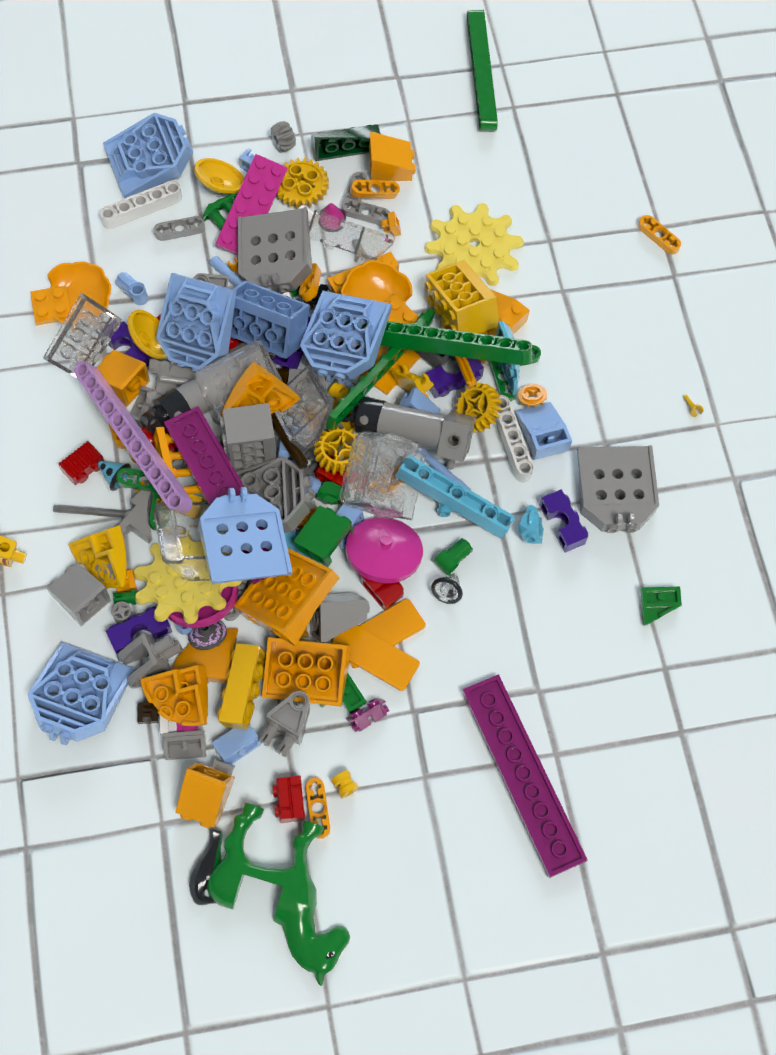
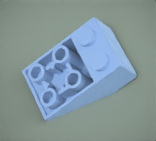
M551 402L516 411L534 460L569 451L572 443L571 436L566 424Z

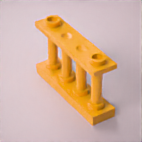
M156 427L153 436L156 451L176 478L192 476L189 469L176 470L172 467L171 462L173 460L183 458L179 452L169 451V443L174 442L170 435L165 434L164 427ZM198 485L183 487L187 494L202 493Z

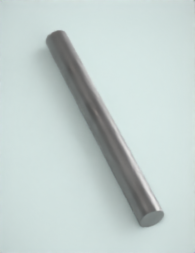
M65 505L53 506V512L119 518H124L125 513L128 511Z

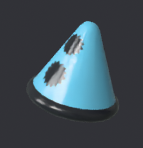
M108 461L98 462V467L107 481L110 490L116 491L121 486L116 481L117 473L123 468L131 469V465L129 463ZM124 473L123 476H120L121 478H123L124 482L128 478V474Z

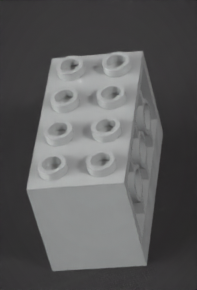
M269 403L223 409L224 417H220L224 450L236 472L276 459L275 437Z

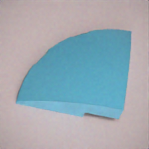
M498 321L495 336L514 338L511 328L505 322ZM500 362L499 365L512 394L515 395L519 384L520 365Z

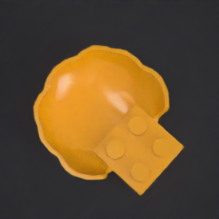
M370 260L363 265L355 267L348 274L346 282L341 289L342 295L391 304L392 309L388 318L390 322L405 324L417 322L419 316L406 305L407 300L413 294L412 284L405 274L399 272L390 263Z
M85 261L61 263L52 268L47 275L51 284L50 288L30 291L36 326L54 322L75 325L80 322L92 321L107 310L110 301L111 283L105 276L103 269L95 264Z

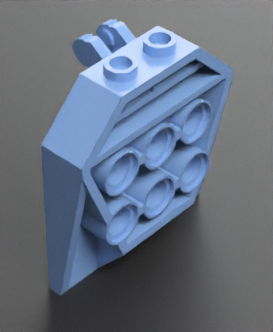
M153 113L103 142L124 199L181 176L194 151L189 139L183 137L186 135L182 125H178L176 119Z
M171 273L156 339L169 361L175 362L177 366H188L193 371L202 372L203 369L212 367L228 355L237 290Z
M322 291L300 343V347L313 369L317 372L316 374L327 377L329 382L337 379L339 384H344L346 379L352 380L372 368L377 358L392 305ZM333 317L330 322H327L329 318ZM368 324L366 328L361 329L363 325ZM344 341L341 346H337L338 343ZM357 345H361L359 349L355 350Z
M241 487L240 495L235 496L234 488H228V495L216 498L200 517L198 529L211 584L292 575L293 571L280 511L259 495L249 494L246 487ZM257 527H263L265 530H260ZM237 529H243L245 532H240ZM217 531H223L226 534H220ZM261 548H267L269 551H263ZM242 550H247L249 554L243 553ZM226 552L230 556H224L222 553Z
M61 642L28 693L29 702L39 728L49 734V740L55 741L59 735L62 745H67L70 740L78 742L104 732L129 685L127 678L135 672V669ZM63 672H69L67 675H61ZM81 679H88L85 682H80ZM101 685L107 686V687L104 688V689H99V688H98V687L101 686ZM52 692H58L55 696L50 695ZM71 699H77L74 703L68 702ZM89 706H96L93 710L87 709Z

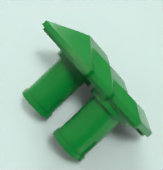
M236 193L229 194L214 203L208 204L202 217L204 222L212 219L221 231L226 220L219 211L225 209L229 214Z

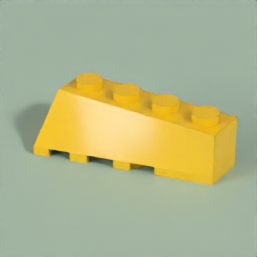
M236 643L235 650L232 651L231 669L227 672V686L222 693V707L218 710V721L224 727L248 730L255 709L253 700L259 697L260 693L259 681L264 680L266 653L260 646Z

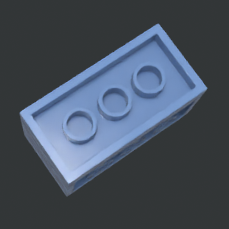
M246 280L233 288L237 291L231 338L241 340L246 344L256 346L263 351L271 352L280 358L286 359L300 348V343L307 329L310 305Z

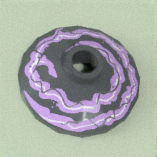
M222 621L206 627L192 628L188 634V640L191 646L197 650L213 649L224 641L227 635V628Z

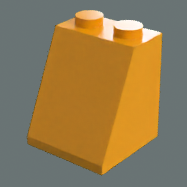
M370 132L369 160L371 180L412 181V174H415L416 167L415 163H412V160H414V149H411V143Z
M112 350L110 354L105 355L101 364L96 367L126 408L139 395L140 387H146L150 382L146 363L116 350Z
M198 762L193 764L186 770L175 813L180 814L182 819L188 821L196 820L205 828L217 826L235 777Z

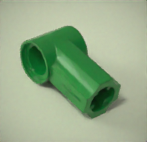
M461 538L448 550L440 552L433 562L446 575H449L464 558L473 552V548L466 539Z

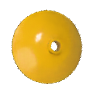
M203 158L198 160L194 167L197 179L205 187L216 193H238L244 181V177L238 169L219 159Z
M145 310L133 311L128 316L127 324L134 344L149 357L165 359L167 356L156 339L160 321Z

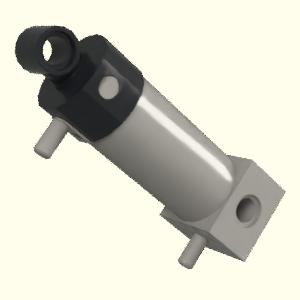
M243 342L229 350L228 355L224 357L225 361L154 399L156 411H147L141 416L140 422L142 427L154 434L156 427L165 428V421L199 406L202 413L205 414L228 400L238 380L253 361L269 371L260 349ZM155 419V423L150 426L151 421Z
M363 396L360 404L356 405L351 410V415H347L342 422L355 421V432L362 434L365 449L368 447L369 436L375 438L382 437L437 450L438 457L448 459L447 469L452 470L454 469L455 461L463 462L469 453L476 417L451 411L445 416Z

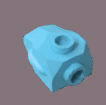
M529 505L521 519V523L518 525V533L522 535L523 541L540 544L543 540L544 531L542 517H539L535 506Z

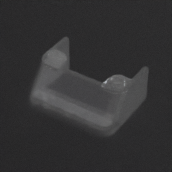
M314 210L309 225L310 239L324 243L323 247L331 250L337 247L354 253V255L360 256L361 261L364 262L377 260L393 245L395 240L394 236Z
M192 502L191 510L185 514L169 509L165 503H158L154 508V520L162 560L183 580L211 581L205 556H184L180 538H185L190 534V527H198L200 517L209 507L208 503Z

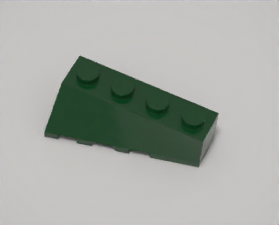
M378 124L311 134V145L315 161L369 153L370 132L381 134Z

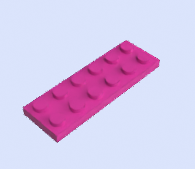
M255 154L215 246L238 256V217L269 213L286 175L287 167Z

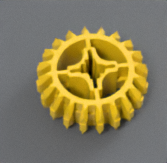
M478 382L477 385L472 387H465V392H460L461 397L456 398L458 404L454 405L457 408L454 412L476 417L474 433H478V431L484 432L485 428L491 429L490 424H496L495 418H500L498 412L502 411L501 407H499L502 404L501 400H499L501 396L497 393L496 389L488 384Z
M337 425L336 430L331 431L328 429V432L323 430L322 436L318 435L317 442L314 444L315 460L320 462V468L325 467L326 473L332 470V474L335 475L336 471H338L342 476L343 471L350 474L351 469L356 471L357 465L362 464V459L365 457V446L363 445V439H359V433L353 434V428L347 431L346 426L343 429H339ZM345 441L348 442L349 444H351L353 448H351V446L347 445V444L345 443ZM342 445L341 451H339V455L337 456V452L340 449V446ZM326 453H328V455L333 456V457H334V460L331 459V458H329V457L326 455Z

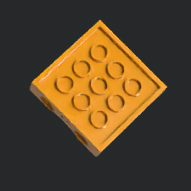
M288 548L293 571L292 575L268 577L254 585L251 583L236 602L234 608L247 620L270 630L281 639L296 646L314 612L340 578L332 569Z

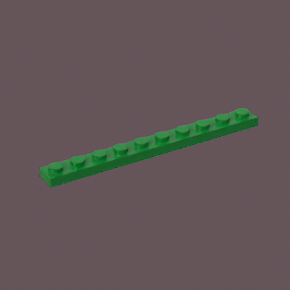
M429 308L425 313L422 312L416 323L413 322L412 324L429 327L433 322L436 311ZM390 347L387 354H382L378 363L369 369L368 374L360 378L357 386H352L348 395L339 400L337 407L328 412L326 428L333 431L408 349Z

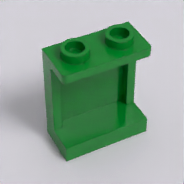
M319 506L293 543L298 551L329 567L332 563L330 557L348 532L353 533L352 521L345 516L340 517L329 507Z

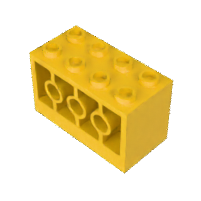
M465 260L425 274L426 282L424 285L428 292L426 297L427 303L430 307L434 308L436 315L442 318L443 324L448 326L450 330L480 334L497 327L499 321L497 298Z

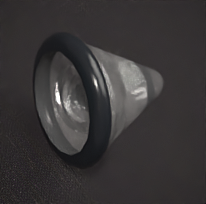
M451 573L432 582L431 591L439 601L446 604H455L462 599L463 591L457 573Z

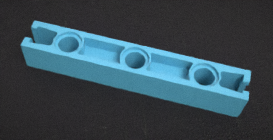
M407 454L395 475L396 478L501 539L508 532L510 524L515 519V516L409 454Z

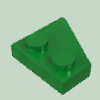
M680 586L642 587L640 589L643 626L682 606Z

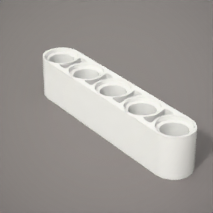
M168 181L104 206L100 210L102 224L107 229H114L177 204L182 200L181 186L177 181Z
M500 395L499 400H501V405L504 408H501L502 411L498 412L500 418H495L496 426L516 480L524 483L531 478L534 469L510 400L508 397ZM515 453H520L522 456H516ZM525 469L528 473H523L520 470Z

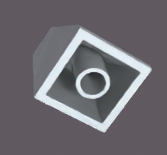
M78 562L74 566H69L61 577L52 580L47 588L50 595L80 626H83L111 602L106 587Z
M357 593L328 594L310 620V634L321 643L327 642L367 620V613L370 611L369 602Z

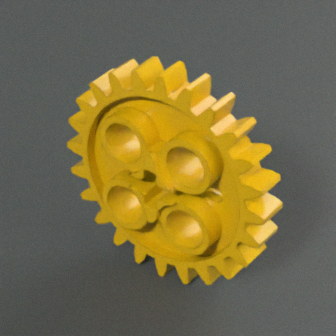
M298 157L296 162L290 159V164L284 162V166L288 169L277 193L278 200L283 199V204L289 202V207L295 204L296 209L299 208V205L306 206V204L312 207V202L318 204V199L323 200V195H327V189H329V177L327 176V171H324V166L319 167V162L313 164V159L307 162L305 157L303 161H300Z

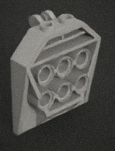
M307 207L238 217V274L244 281L252 282L277 293L296 290L312 273Z
M652 445L577 448L581 515L600 531H607L608 533H616L618 531L633 533L639 531L656 513L659 507ZM613 475L619 476L620 479L614 478ZM631 475H636L638 479L633 478ZM634 495L639 496L641 499H636ZM596 496H601L604 500H599ZM615 496H620L622 500L617 499Z
M279 457L236 472L249 494H257L279 509L284 533L292 532L310 510L316 506L315 500H312L315 497V492L309 488L311 487L310 477L306 476L303 469H299L296 464L285 457Z

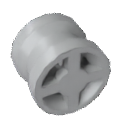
M117 602L112 607L111 612L116 623H124L129 617L133 616V611L126 602Z

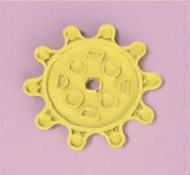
M480 203L473 213H466L459 205H453L449 212L452 217L450 221L444 222L435 219L431 222L430 229L437 233L439 238L438 240L428 242L424 250L428 254H437L441 257L442 261L436 266V270L465 260L479 277L486 280L488 285L496 286L499 283L497 275L499 269L506 268L510 271L518 269L519 263L517 259L510 255V251L521 248L524 241L521 236L510 235L506 232L507 228L512 224V219L509 215L492 218L488 215L489 208L485 203ZM470 242H479V245L477 247L471 246Z
M181 531L174 546L167 548L157 543L151 546L150 554L155 559L152 564L135 568V579L147 583L145 588L136 593L135 601L139 605L149 602L157 603L158 606L154 612V618L158 622L165 621L174 612H181L184 621L187 624H193L198 620L200 608L204 606H210L215 610L224 609L227 603L225 598L221 596L222 590L226 587L239 586L242 581L211 584L202 542L192 541L191 534L187 531ZM226 552L222 553L224 556H230ZM184 572L191 573L190 577L182 578L185 575Z

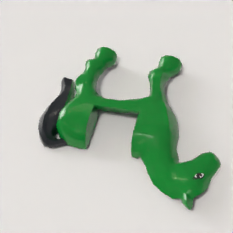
M244 803L242 813L235 816L234 827L224 841L226 854L223 860H221L222 830L217 828L209 830V845L196 863L190 877L189 890L192 900L197 905L217 903L225 908L234 909L244 875L282 886L283 889L276 908L274 922L282 926L292 957L306 971L313 972L316 981L322 986L324 975L335 967L340 955L350 942L349 931L344 926H335L323 934L316 935L313 917L317 904V889L308 872L306 855L310 843L314 838L322 835L324 827L304 821L302 832L295 836L292 841L294 850L292 867L275 869L258 866L245 856L243 848L248 829L254 821L262 817L264 809L253 804ZM206 889L208 891L209 897L205 896Z

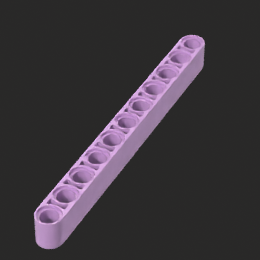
M84 361L77 363L74 369L75 376L167 507L182 514L188 513L192 508L191 498L101 372Z

